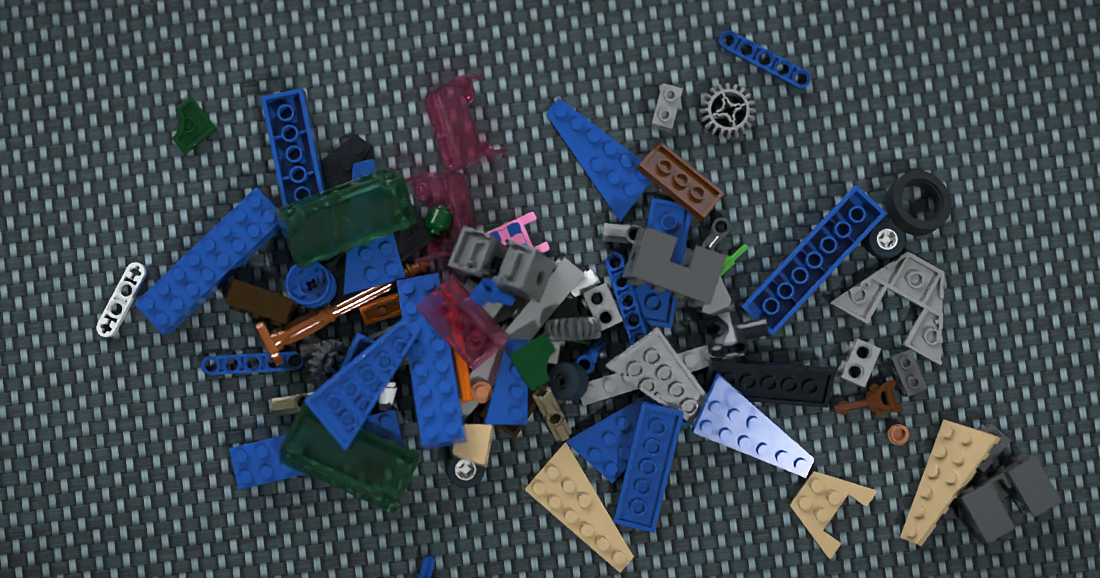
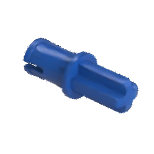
M430 555L424 556L420 573L417 574L418 578H433L431 575L436 561L435 557Z

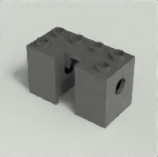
M463 226L448 266L466 279L480 283L483 279L488 278L495 282L499 290L511 292L514 295L540 303L555 263L536 248L509 240L508 249L491 234Z
M649 227L638 230L622 278L627 279V283L632 286H646L659 293H670L671 297L686 301L685 305L697 308V306L710 305L726 256L696 246L695 250L686 248L681 265L670 262L677 241L676 237Z
M1019 454L1010 459V464L1006 466L1001 464L992 469L993 473L987 477L985 474L977 477L974 480V484L969 487L966 485L957 499L954 498L977 541L988 544L1015 529L1013 522L1000 501L1010 494L1022 515L1030 512L1033 517L1062 502L1036 456H1028V454L1023 456Z

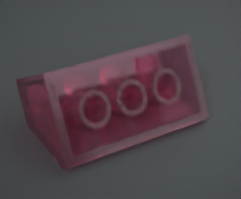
M453 274L416 306V309L473 371L502 348L510 337L482 306L476 305L472 301L468 290Z

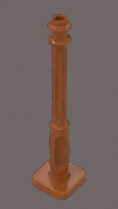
M417 258L416 263L412 265L405 264L403 269L405 279L417 277L421 274L427 275L428 270L431 268L426 258L422 260ZM397 281L359 291L331 306L325 305L324 308L298 317L278 331L268 332L264 322H259L255 326L275 365L279 366L283 364V359L279 353L280 350L284 349L283 346L310 336L328 323L334 322L336 317L397 287Z

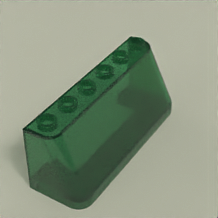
M392 168L381 169L282 206L275 211L295 264L299 268L311 267L314 262L329 260L335 254L349 252L353 250V247L370 244L376 238L388 237L392 232L409 229L411 225L417 223L405 178Z
M305 403L300 408L281 444L279 460L284 465L389 512L397 511L421 458V455L414 449L399 446L394 440H386L379 437L373 431H366L361 428L345 451Z

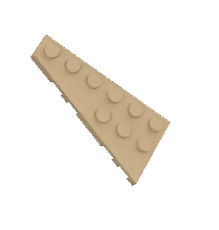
M943 419L900 538L922 546L936 527L938 519L942 514H946L949 504L954 498L957 499L961 491H963L975 475L978 465L982 460H986L990 449L994 444H998L1001 438Z
M565 442L524 490L621 573L634 556Z

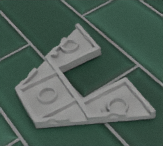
M908 251L829 303L864 324H868L885 291L888 289L922 308L903 346L939 366L942 364L944 271Z

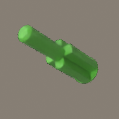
M746 244L742 245L731 256H726L720 276L735 264L734 261L748 249Z

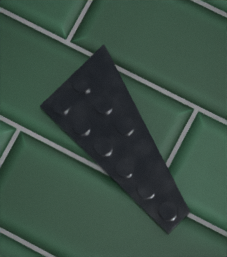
M356 134L320 161L330 211L352 179L353 164L364 161L373 148V145ZM279 193L272 201L284 213L281 194ZM285 224L278 233L290 240L287 224Z

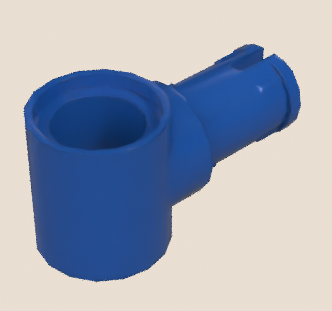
M488 278L483 279L470 293L472 301L479 306H485L488 302L511 306L514 302L513 293L499 290L495 282Z
M600 338L595 339L588 350L583 351L573 361L576 364L580 360L584 361L587 364V374L593 370L597 357L607 347L605 342L601 343L602 340Z

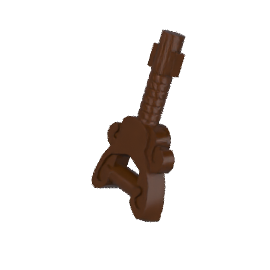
M894 379L886 381L879 387L877 384H871L869 386L870 392H866L865 399L849 403L847 401L838 402L839 405L833 406L835 414L841 413V415L850 413L851 410L868 407L878 417L883 416L885 411L901 412L902 407L895 402L892 390L896 385V381ZM883 391L887 400L886 406L881 401V393Z

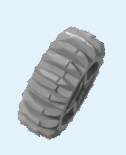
M729 83L725 84L724 90L721 84L717 85V91L711 88V95L705 94L704 96L707 101H702L700 104L706 108L699 111L700 114L706 115L701 118V122L708 121L709 123L705 125V129L712 127L713 129L710 134L714 135L718 131V138L720 139L723 133H726L727 140L730 139L731 133L734 138L739 137L738 131L744 135L746 133L745 128L750 129L752 126L748 121L752 122L755 120V117L750 115L756 112L755 108H750L755 102L754 100L747 101L751 94L748 93L744 96L745 88L737 91V84H734L732 89H730ZM726 96H732L739 100L740 103H731ZM717 98H720L721 109L711 113L712 103ZM725 107H727L728 110H734L730 114L731 117L728 115V113H722V111L725 110ZM744 109L743 121L736 125L735 114ZM714 119H724L730 127L722 126Z

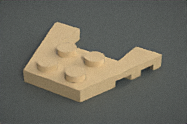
M812 471L789 506L823 550L824 554L831 559L841 543L824 532L829 521L847 495L867 507L877 491Z

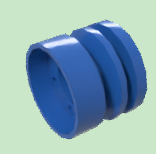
M310 260L301 261L294 265L288 272L285 282L287 292L293 300L307 308L313 309L322 308L329 304L334 298L337 289L336 279L332 272L318 262ZM311 283L318 285L317 288L312 289L310 287Z

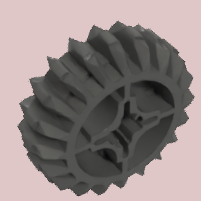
M597 317L552 319L545 322L544 333L547 334L550 341L598 339L601 337L602 331L600 319Z

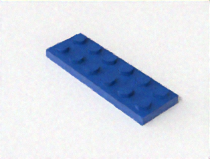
M652 198L647 227L677 238L670 262L681 265L686 249L691 214L677 202ZM640 285L636 287L646 324L672 329L677 299L671 297V294L667 292L659 293L649 287ZM633 315L630 322L639 323V317Z
M642 401L613 523L655 533L684 411Z

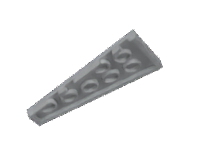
M658 327L606 364V367L622 376V378L638 387L663 406L684 411L683 419L694 425L707 394Z

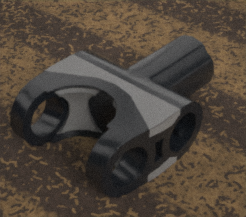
M735 311L709 317L703 322V330L706 334L720 336L710 341L707 345L708 353L713 357H728L742 354L748 350L747 340L769 336L766 318L743 322L741 314ZM710 324H717L714 328H707ZM716 346L722 347L720 350H712Z

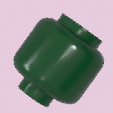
M435 205L427 211L424 228L429 231L428 234L430 236L440 238L441 235H447L450 232L454 217L450 213L451 210L449 208Z

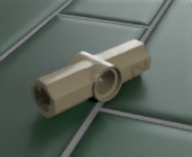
M548 386L538 387L532 396L556 441L569 439L572 431Z
M314 392L272 398L274 417L312 411L309 407L303 409L300 406V400L303 397L308 398Z

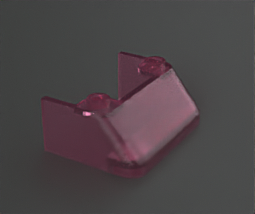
M483 72L456 76L425 96V108L444 168L450 173L489 162L508 152L507 148L494 150L488 141H479L468 104L473 102L476 92L473 83L484 77Z
M460 172L421 173L398 181L399 186L413 185L415 195L422 201H428L430 208H433L435 205L445 206L451 210L450 213L454 217L450 232L430 242L427 247L428 256L415 259V264L450 259L463 226L477 230L464 175Z

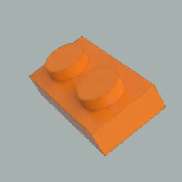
M398 292L368 301L359 306L365 326L402 314Z

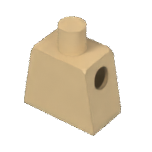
M465 424L468 442L449 445L453 446L452 454L457 458L487 468L494 427L490 424Z

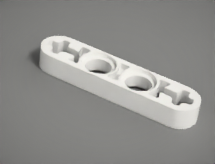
M135 262L129 264L97 323L96 328L99 335L112 337L117 333L146 278L147 269L144 265ZM138 267H140L139 271L141 272V275H136L133 279V281L137 282L136 285L132 282L126 281L127 278H133L134 273L132 272V269H137ZM130 285L132 288L131 295L123 296L121 293L122 287ZM116 303L122 306V312L119 315L112 313V306ZM109 315L110 317L117 319L116 322L111 321L109 327L112 328L111 332L107 331L106 333H104L105 329L103 328V325H108L111 320L108 319L107 316Z

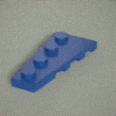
M507 339L485 424L527 425L528 385L509 355L527 344L528 339Z

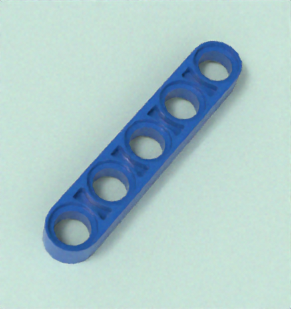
M727 30L719 36L718 45L721 49L796 89H804L810 83L811 76L809 72L739 34ZM725 35H729L733 38L734 42L732 45L726 46L723 44L722 38ZM741 46H750L752 53L748 56L743 55L740 52ZM767 55L770 58V63L768 65H761L759 63V56ZM778 65H786L788 73L780 75L777 72ZM803 74L806 77V83L803 85L797 84L795 81L796 75Z
M611 253L606 258V267L630 343L633 345L636 343V338L639 335L646 336L649 334V330L635 286L627 283L624 287L620 288L617 283L618 279L623 276L627 261L623 255ZM615 257H619L621 260V264L617 268H613L611 265ZM630 295L633 298V304L626 307L623 301L626 296ZM633 315H637L639 317V324L632 327L630 318Z
M279 352L283 359V364L277 368H271L268 363L271 358L270 353L220 355L204 358L201 362V369L208 375L296 371L303 368L305 361L299 352ZM293 355H298L301 359V363L297 367H292L289 363ZM252 357L257 358L259 361L256 369L248 367V360ZM232 358L238 362V367L233 371L227 368V362ZM209 360H214L217 363L216 370L212 372L206 369V363Z

